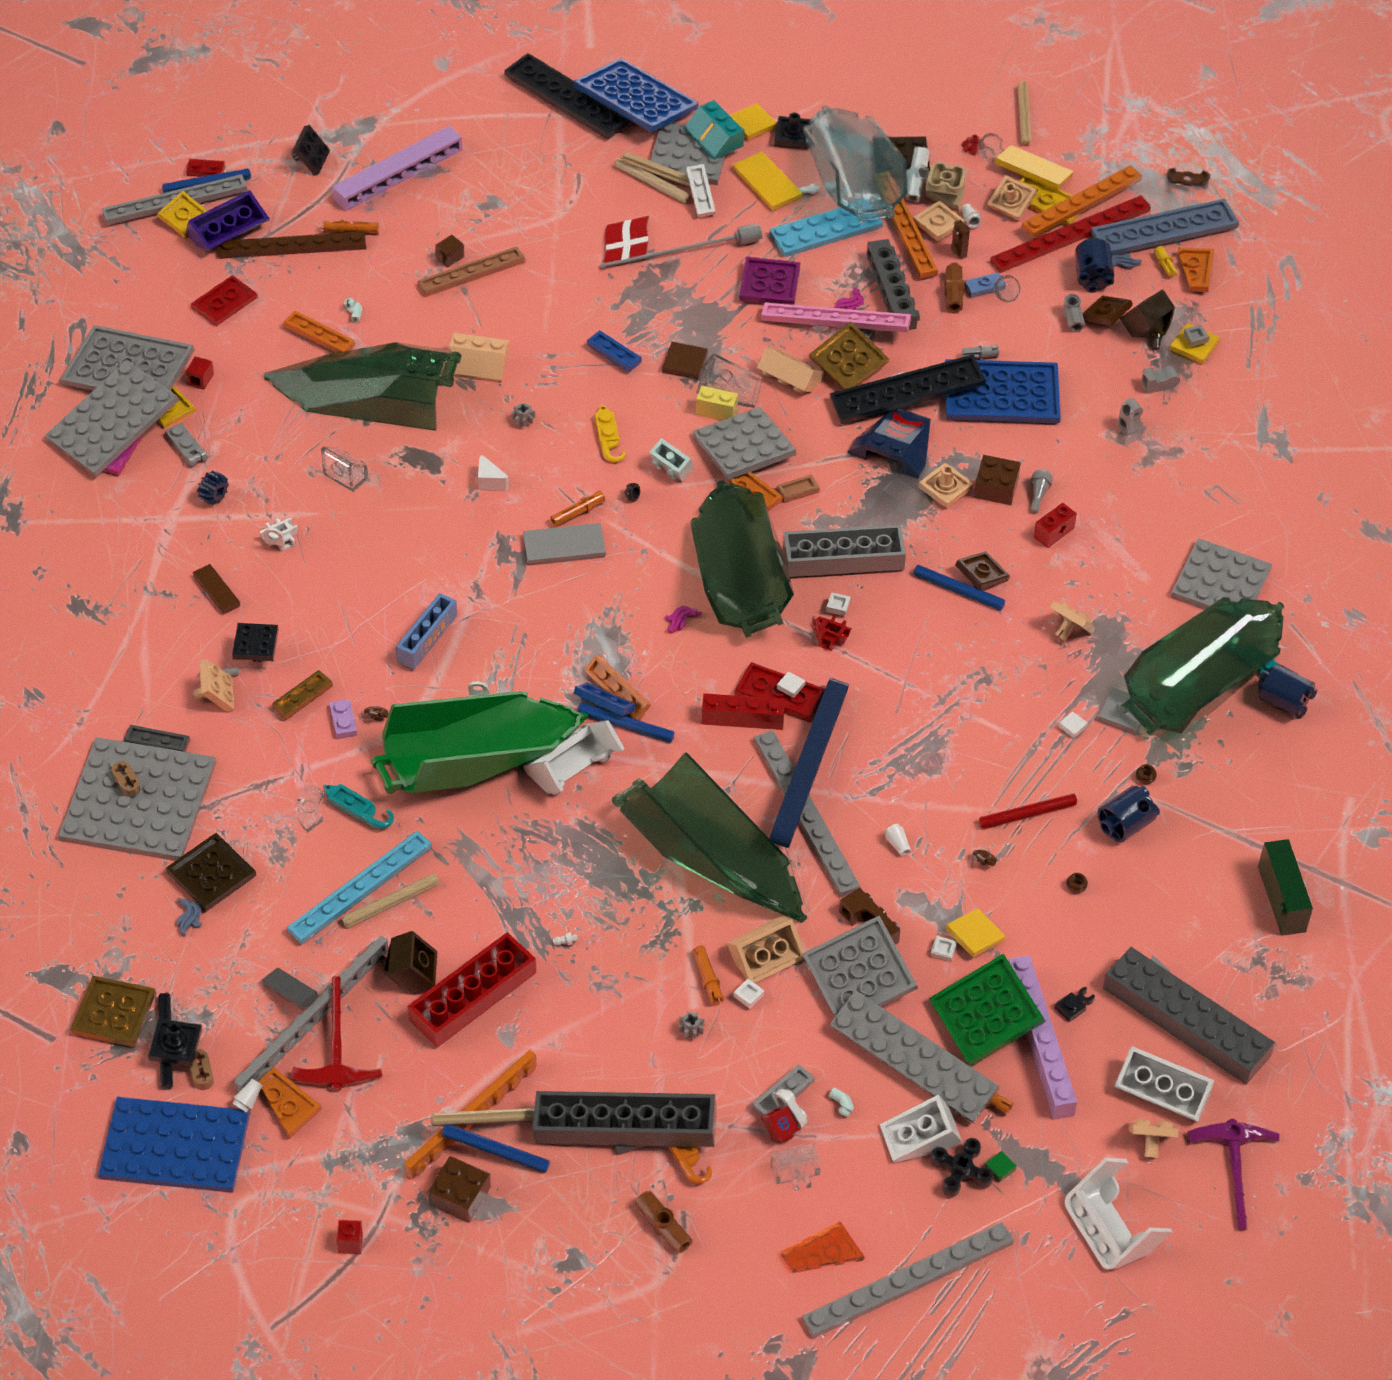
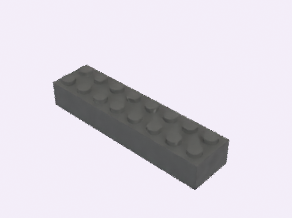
M1130 947L1105 975L1103 989L1246 1085L1272 1055L1275 1045L1273 1040L1133 947Z
M536 1091L532 1132L535 1144L714 1147L717 1113L715 1094Z

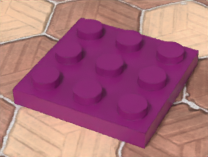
M746 257L739 301L795 305L801 262Z

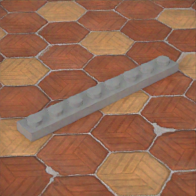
M241 174L101 209L106 225H111L156 214L181 191H184L196 202L202 203L247 192V185Z

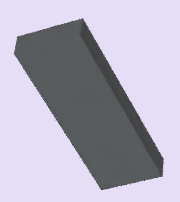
M130 725L124 742L186 752L190 737Z
M278 967L261 980L263 986L302 1010L319 997L317 991Z

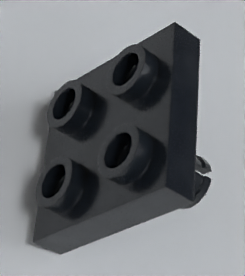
M796 112L789 114V117L778 116L774 145L809 149L813 119L800 118V114Z
M306 125L303 127L293 148L292 158H295V161L301 160L313 175H317L320 173L330 149L310 125Z
M238 623L232 652L233 659L252 660L254 662L274 661L279 631L278 625Z
M158 1019L148 1054L149 1061L193 1067L202 1033V1025Z

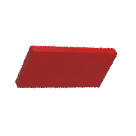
M751 662L735 689V695L785 699V714L810 722L821 702L825 689L805 682V686L793 698L777 689V684L786 674Z

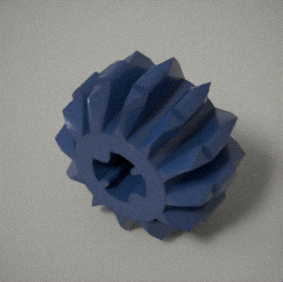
M212 470L210 473L207 472L205 477H201L202 480L198 483L199 488L197 492L198 497L202 501L215 505L220 503L222 498H225L224 495L228 492L229 483L228 478L223 474Z

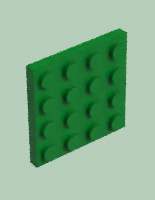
M1004 953L929 998L970 1067L1046 1022Z

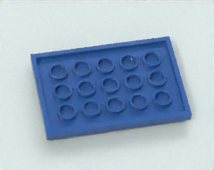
M619 58L574 80L573 87L650 132L698 109L699 102L623 58Z
M976 360L985 377L986 385L945 396L946 419L1041 423H1060L1061 420L1058 363Z
M117 1097L98 1177L103 1180L233 1193L248 1128L250 1110L246 1113L242 1109Z

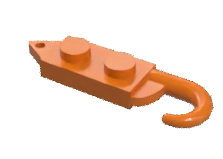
M668 1146L676 1162L680 1165L690 1182L702 1184L711 1178L712 1169L710 1166H707V1174L702 1177L695 1175L691 1168L698 1163L700 1158L696 1147Z

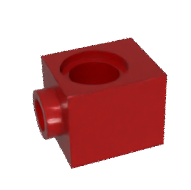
M339 1220L337 1231L338 1254H361L363 1243L362 1221Z

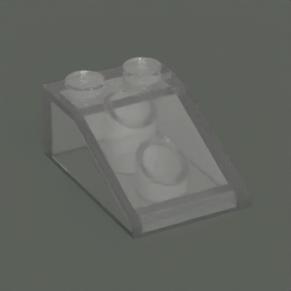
M713 353L703 365L696 393H699L701 386L738 393L739 406L754 408L763 377Z

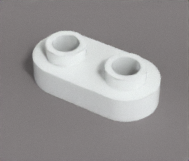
M780 1089L773 1095L777 1106L788 1107L798 1129L801 1130L807 1124V1115L797 1105L794 1094L790 1090Z

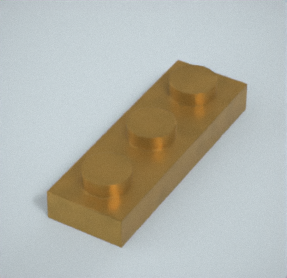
M317 670L272 703L273 709L287 720L333 686L332 680L320 670Z

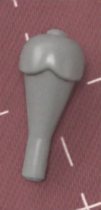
M1044 469L1036 470L1031 476L1030 482L1033 487L1031 512L1034 514L1038 513L1040 502L1053 483L1051 473Z

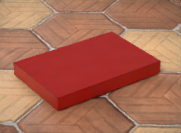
M231 275L193 301L191 308L212 324L218 326L257 299L258 294Z

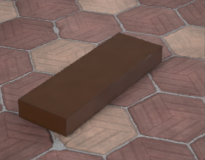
M211 564L193 572V577L223 615L241 606L238 598Z

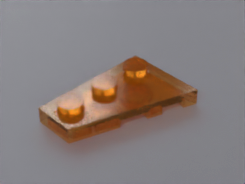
M841 1221L781 1252V1256L793 1273L820 1269L821 1266L835 1264V1266L842 1265L847 1261H864L863 1253Z

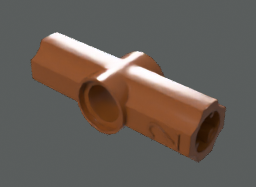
M951 263L946 266L945 296L947 310L951 313H958L963 309L964 280H962V266L958 263Z
M645 1191L635 1201V1205L653 1225L654 1232L662 1236L676 1253H682L687 1250L693 1240L675 1220L672 1210L664 1207L652 1191ZM665 1220V1221H667L668 1223L663 1224V1223H660L659 1221Z

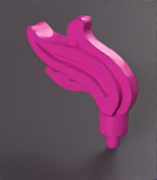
M854 287L852 291L853 297L837 300L834 308L854 310L863 305L864 298L860 295V291Z
M680 606L672 615H666L665 617L668 622H672L671 626L668 627V633H674L679 628L682 630L686 625L687 617H696L697 615H702V612L688 606Z

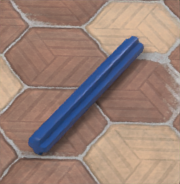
M246 168L162 184L163 193L241 174L244 180L251 178V172Z
M917 565L914 569L915 576L998 610H1002L1005 606L1004 599L983 590H978L966 583L921 565Z
M580 703L578 707V712L587 713L589 718L599 721L609 720L612 725L663 741L672 742L675 736V732L627 716H617L614 712L585 703Z
M446 1124L442 1131L443 1137L546 1173L550 1161L545 1158L450 1124Z

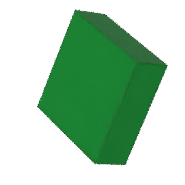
M1000 1151L988 1160L984 1167L991 1169L994 1177L1001 1182L1016 1170L1017 1165L1003 1151Z

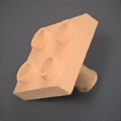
M1005 175L987 204L989 208L1020 221L1035 197L1037 189Z
M944 463L921 480L918 488L945 508H948L972 490L974 483L956 471L952 466Z
M1053 601L1050 608L1064 617L1062 625L1057 633H1055L1057 637L1066 641L1074 626H1079L1088 633L1093 634L1096 627L1091 624L1093 620L1088 618V616L1080 611L1075 614L1076 610L1063 601L1060 604Z
M207 659L200 661L201 687L194 690L196 700L202 702L208 698L226 712L232 711L234 709V694L231 675L225 673L216 664Z
M1135 1118V1122H1129V1132L1146 1136L1144 1154L1146 1157H1159L1160 1137L1178 1138L1179 1128L1173 1126V1123L1170 1121L1157 1120V1124H1150L1151 1121H1148V1119Z

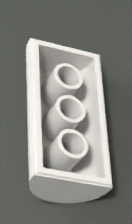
M1131 1046L1114 1087L1198 1122L1207 1105L1215 1081Z

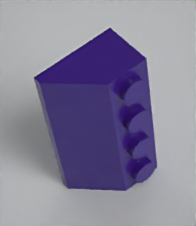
M249 190L188 220L186 232L196 246L209 251L269 221L270 218Z

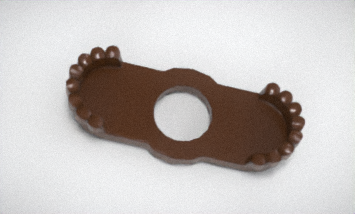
M1175 167L1168 169L1167 178L1172 183L1202 186L1208 183L1210 174L1205 170L1201 174L1189 171L1177 172ZM1190 176L1193 178V180L1186 181L1183 179V177Z

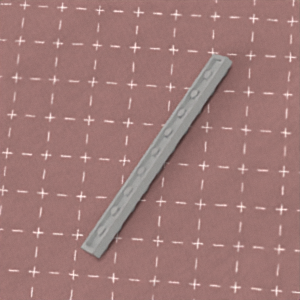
M773 730L754 736L757 748L785 796L795 768ZM809 795L799 823L839 896H847L860 888V884Z
M380 936L376 941H372L367 950L362 955H358L348 969H344L340 973L341 999L379 962L380 956H385L388 953V940ZM329 984L325 988L324 993L313 1001L309 1008L300 1013L289 1027L283 1029L280 1036L274 1042L269 1043L265 1051L259 1057L254 1058L244 1072L237 1075L234 1081L236 1094L251 1079L258 1082L332 1009V984Z
M1003 1222L998 1223L803 1315L802 1321L814 1339L1011 1246L1014 1239Z

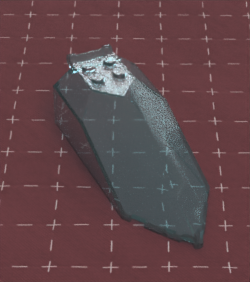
M828 105L822 106V110L818 111L809 121L810 125H805L803 131L823 186L837 206L855 215L858 223L882 217H895L894 207L908 194L906 159L871 116H865V119L858 117L856 112L840 108H830Z

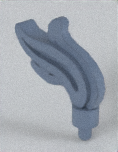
M1126 253V255H1112L1113 267L1120 265L1124 268H1134L1140 266L1142 260L1130 258L1131 255L1129 253Z
M178 898L177 900L181 903L180 905L186 909V912L181 914L177 920V926L180 925L181 935L185 937L187 930L191 926L195 928L202 926L199 922L201 906L196 902H190L186 898Z

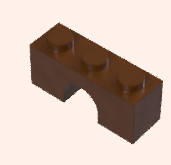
M858 888L840 900L839 912L852 926L861 921L867 922L880 915L895 945L899 943L901 931L899 925L895 921L892 922L885 910L875 904L869 893H865L861 888Z

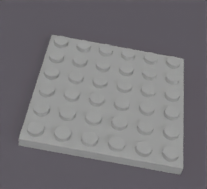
M96 737L59 832V841L176 861L184 855L216 765V757ZM116 762H127L139 779L141 789L136 796H125L115 782L112 775V766ZM119 770V771L122 773V775L124 776V775H125V772H123L122 770ZM129 782L127 783V786H129L130 788L134 787L131 786Z

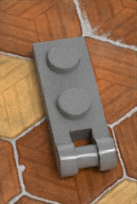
M182 423L165 430L166 437L190 467L196 465V462L200 460L205 461L208 459L206 451L200 447Z

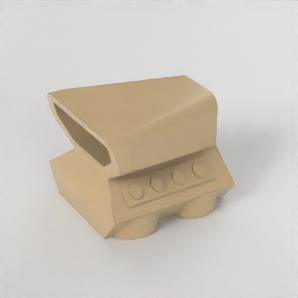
M943 162L931 164L926 184V198L935 202L940 201L950 208L960 210L965 192L967 170L960 165L948 167Z

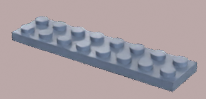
M1224 198L1092 227L1091 234L1093 238H1099L1109 243L1112 255H1118L1238 228L1239 221Z

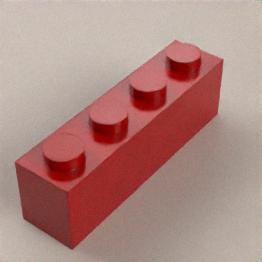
M703 693L701 724L783 730L785 699Z

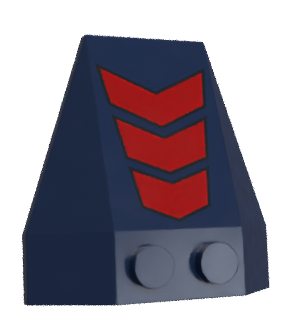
M901 408L889 411L854 440L848 450V454L866 460L870 451L902 462L901 473L919 479L926 466L931 419Z

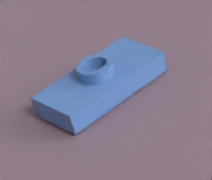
M998 272L965 280L964 286L972 298L1004 290L1006 284Z

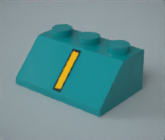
M715 100L699 106L684 126V129L714 160L744 146V129Z

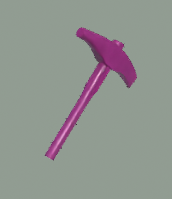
M1231 1118L1225 1123L1207 1125L1188 1131L1190 1143L1215 1142L1229 1146L1238 1230H1247L1240 1146L1263 1140L1279 1142L1280 1133L1246 1123H1239Z

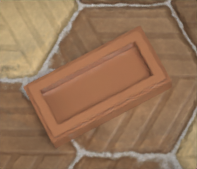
M811 474L776 485V490L782 495V501L786 503L819 493L820 487Z

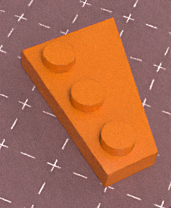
M1178 248V255L1190 292H1209L1214 249Z

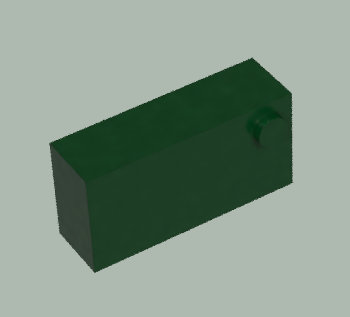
M1289 839L1264 842L1258 869L1281 936L1305 933L1313 907Z

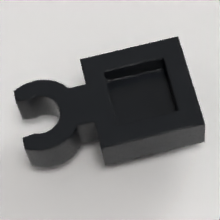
M1082 987L1077 996L1071 992L1055 1004V1009L1071 1022L1086 1011V1005L1094 1002L1095 995L1085 997L1087 987Z

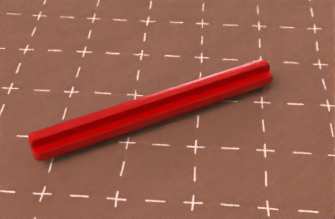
M1072 793L982 816L979 818V825L982 829L1074 806L1077 805L1078 800L1076 795Z

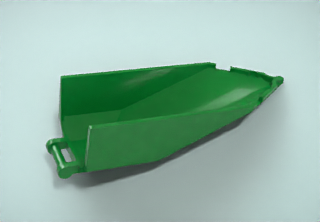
M523 691L393 704L382 732L385 755L373 757L371 764L381 776L385 784L384 789L388 794L395 793L397 790L417 793L467 787L554 751L561 742L587 720L588 714L576 712L570 706L542 697L540 701L527 697L528 693ZM384 765L389 766L396 780L392 781Z

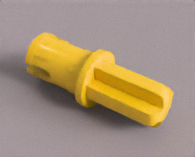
M1163 246L1155 248L1154 254L1159 260V266L1164 268L1170 278L1177 275V270L1172 263L1173 259L1167 254Z

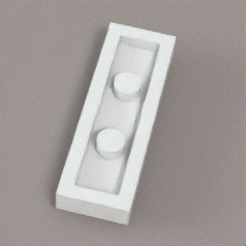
M704 164L686 167L697 217L715 215V207Z

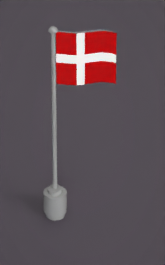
M649 216L608 224L605 230L606 254L604 262L600 266L602 269H605L608 266L736 239V242H739L740 245L749 244L762 239V230L759 224L737 227L734 236L647 254V224Z

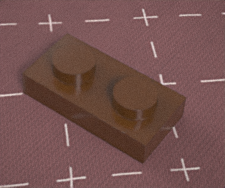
M960 219L954 222L951 249L960 259H964L967 257L970 230Z

